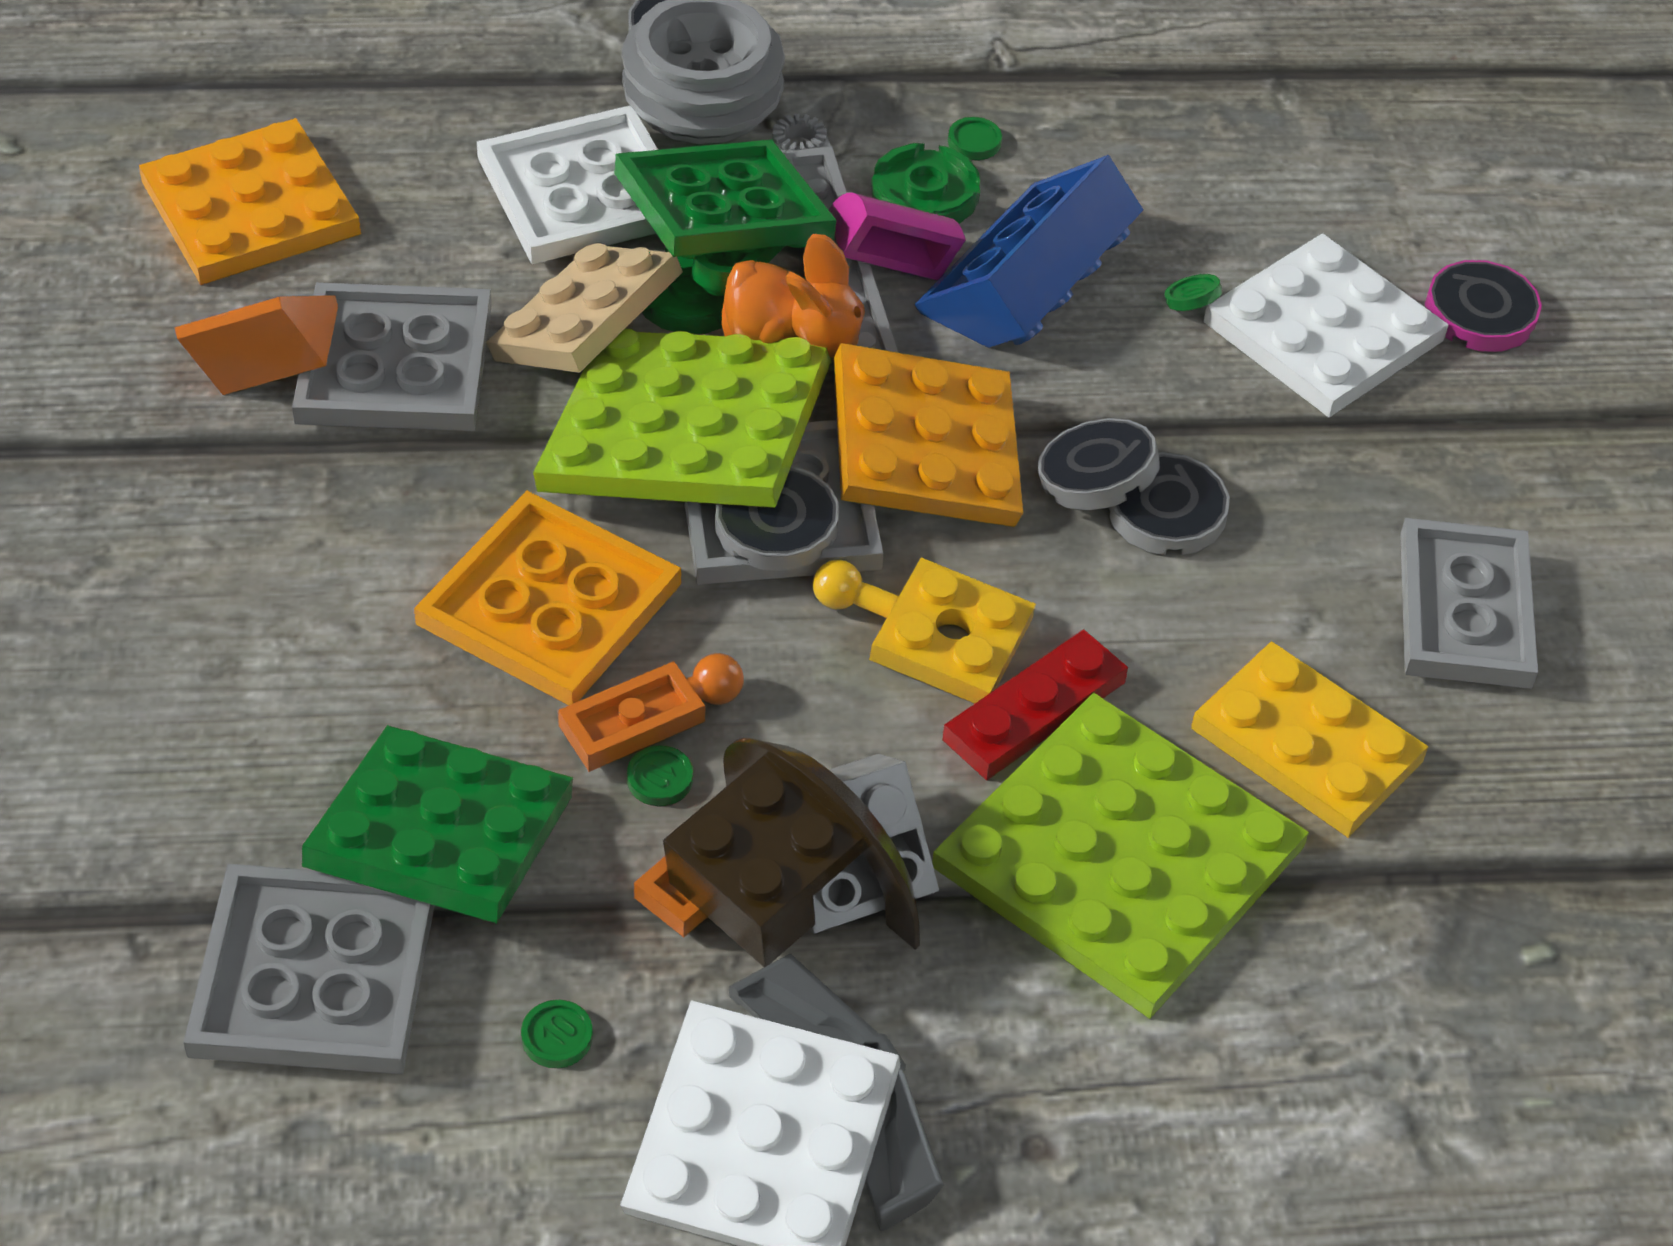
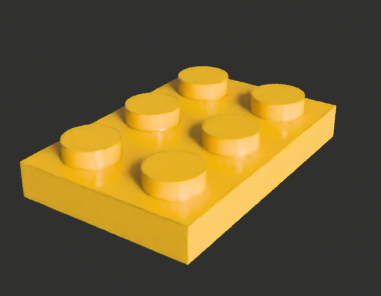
M1272 641L1194 713L1191 729L1347 838L1423 763L1428 749L1426 744Z

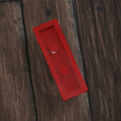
M1083 629L944 724L942 741L987 781L1047 739L1093 692L1101 698H1105L1125 684L1128 666Z

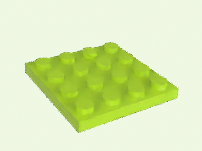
M625 328L584 368L533 471L537 492L775 508L832 360L828 350L824 347L810 345L806 339L800 337H790L773 343H763L761 340H751V338L742 334L711 336L692 335L684 331L652 333L636 332Z
M1093 692L933 851L932 864L933 868L1151 1019L1303 850L1309 832Z

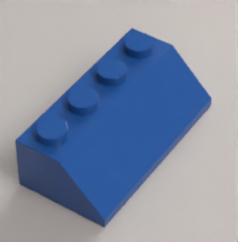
M1109 155L1037 181L1004 212L914 305L920 314L988 348L1011 340L1014 345H1020L1033 338L1042 330L1043 324L1041 320L1047 313L1058 309L1073 296L1070 289L1077 281L1088 277L1102 265L1099 257L1106 250L1117 246L1130 235L1128 226L1144 209Z

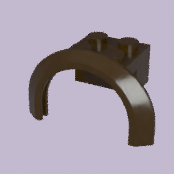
M741 738L734 741L727 747L723 757L726 787L663 839L670 884L697 906L700 911L763 967L771 964L816 924L813 896L862 853L869 862L880 884L885 902L886 925L913 949L916 950L920 946L919 916L912 881L905 863L891 838L872 812L843 781L821 763L795 748L751 738Z

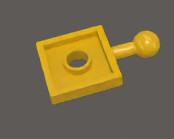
M922 557L899 596L864 583L859 570L845 560H831L824 563L816 571L813 578L814 594L824 606L840 610L855 604L886 618L872 643L870 661L974 704L997 689L1033 619L1036 604ZM943 625H956L963 628L968 633V636H964L961 639L948 638L938 628Z

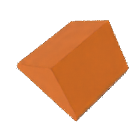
M335 295L276 297L174 328L178 341L222 395L325 367L335 326L338 303Z

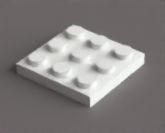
M630 105L477 141L478 160L531 264L576 254L580 249L591 244L602 243L609 246L656 234L614 174L616 153L658 150L639 115Z
M1323 233L1207 305L1203 321L1327 417H1331L1443 342L1449 325Z
M691 1000L620 1205L622 1210L630 1216L737 1246H846L901 1066L899 1055Z

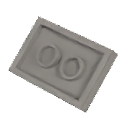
M1405 518L1401 531L1405 675L1532 689L1538 675L1528 531Z

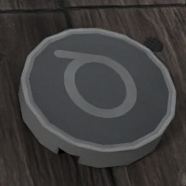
M1113 418L1084 422L1063 431L1047 444L1039 457L1038 473L1042 488L1047 495L1048 493L1049 495H1054L1056 502L1066 508L1089 511L1121 504L1127 500L1125 493L1135 489L1137 486H1139V490L1142 492L1152 483L1160 469L1156 439L1147 427L1131 420Z
M1160 452V469L1152 483L1142 492H1140L1139 486H1137L1135 489L1125 493L1126 501L1114 507H1109V518L1113 528L1127 542L1149 553L1166 555L1167 549H1182L1181 555L1197 553L1213 544L1224 530L1228 516L1230 496L1223 480L1206 464L1186 455Z
M791 466L775 508L716 504L715 530L723 548L734 558L736 552L738 555L748 558V565L755 568L788 571L812 564L822 557V550L830 542L831 546L833 545L838 536L839 502L831 487L817 475Z

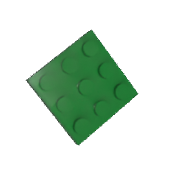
M772 139L616 153L615 176L673 257L695 259V257L709 253L728 251L750 253L757 251L759 248L785 245L801 248L806 247L807 240L812 234L826 235L834 240L836 218Z
M387 725L302 845V867L498 923L571 800L573 777L545 770L539 766L527 765L488 754L475 748L463 747L424 736L414 731Z

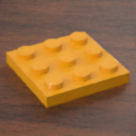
M297 118L273 123L264 128L220 139L211 144L177 154H170L161 159L139 165L141 180L200 285L361 235L359 216Z
M840 343L834 356L841 500L1016 527L1023 515V503L1010 372Z
M526 490L415 606V622L417 626L551 697L571 705L578 702L680 587L681 567Z

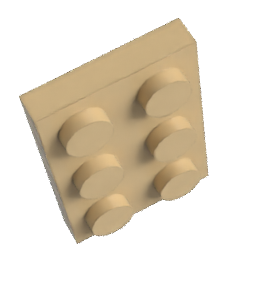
M602 243L591 244L580 249L575 254L574 260L562 272L546 281L540 287V292L521 310L509 315L504 322V326L486 342L494 361L580 373L683 273L678 258L673 257L670 252L652 251L644 247L634 249L610 247Z

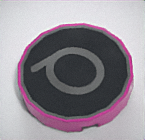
M1463 260L1446 265L1433 276L1426 297L1425 308L1449 324L1445 338L1450 341L1456 336L1461 340L1467 341L1466 348L1479 352H1502L1521 346L1529 339L1530 333L1535 330L1542 304L1538 291L1530 281L1510 267L1487 260Z

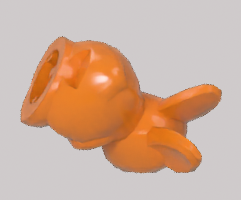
M812 234L807 240L803 255L806 280L798 274L770 263L755 262L754 260L736 263L726 283L722 310L724 335L742 334L748 336L751 340H761L763 343H773L780 339L800 337L806 339L810 345L827 348L830 358H834L840 343L857 345L865 308L860 298L848 284L849 266L843 251L830 237Z

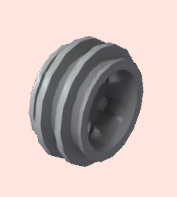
M666 0L660 2L645 13L641 20L630 28L622 46L624 64L622 81L626 101L652 129L674 140L707 144L727 142L746 135L777 108L784 89L782 70L785 64V54L780 36L755 8L739 0Z

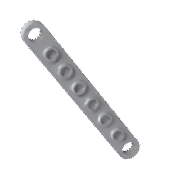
M794 114V118L787 115L784 117V120H777V124L773 126L772 140L827 209H829L833 202L841 195L847 193L823 122L818 123L816 117L811 120L810 115L807 114L804 115V118H800V114ZM801 137L810 141H806L805 146L803 142H800V146H796L797 142L793 141L791 144L790 139ZM801 247L804 255L806 247ZM846 258L849 266L848 284L860 298L865 308V315L856 346L898 353L870 264Z

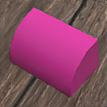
M856 193L841 195L828 209L837 220L835 238L845 258L934 280H939L966 241L961 226L952 218Z

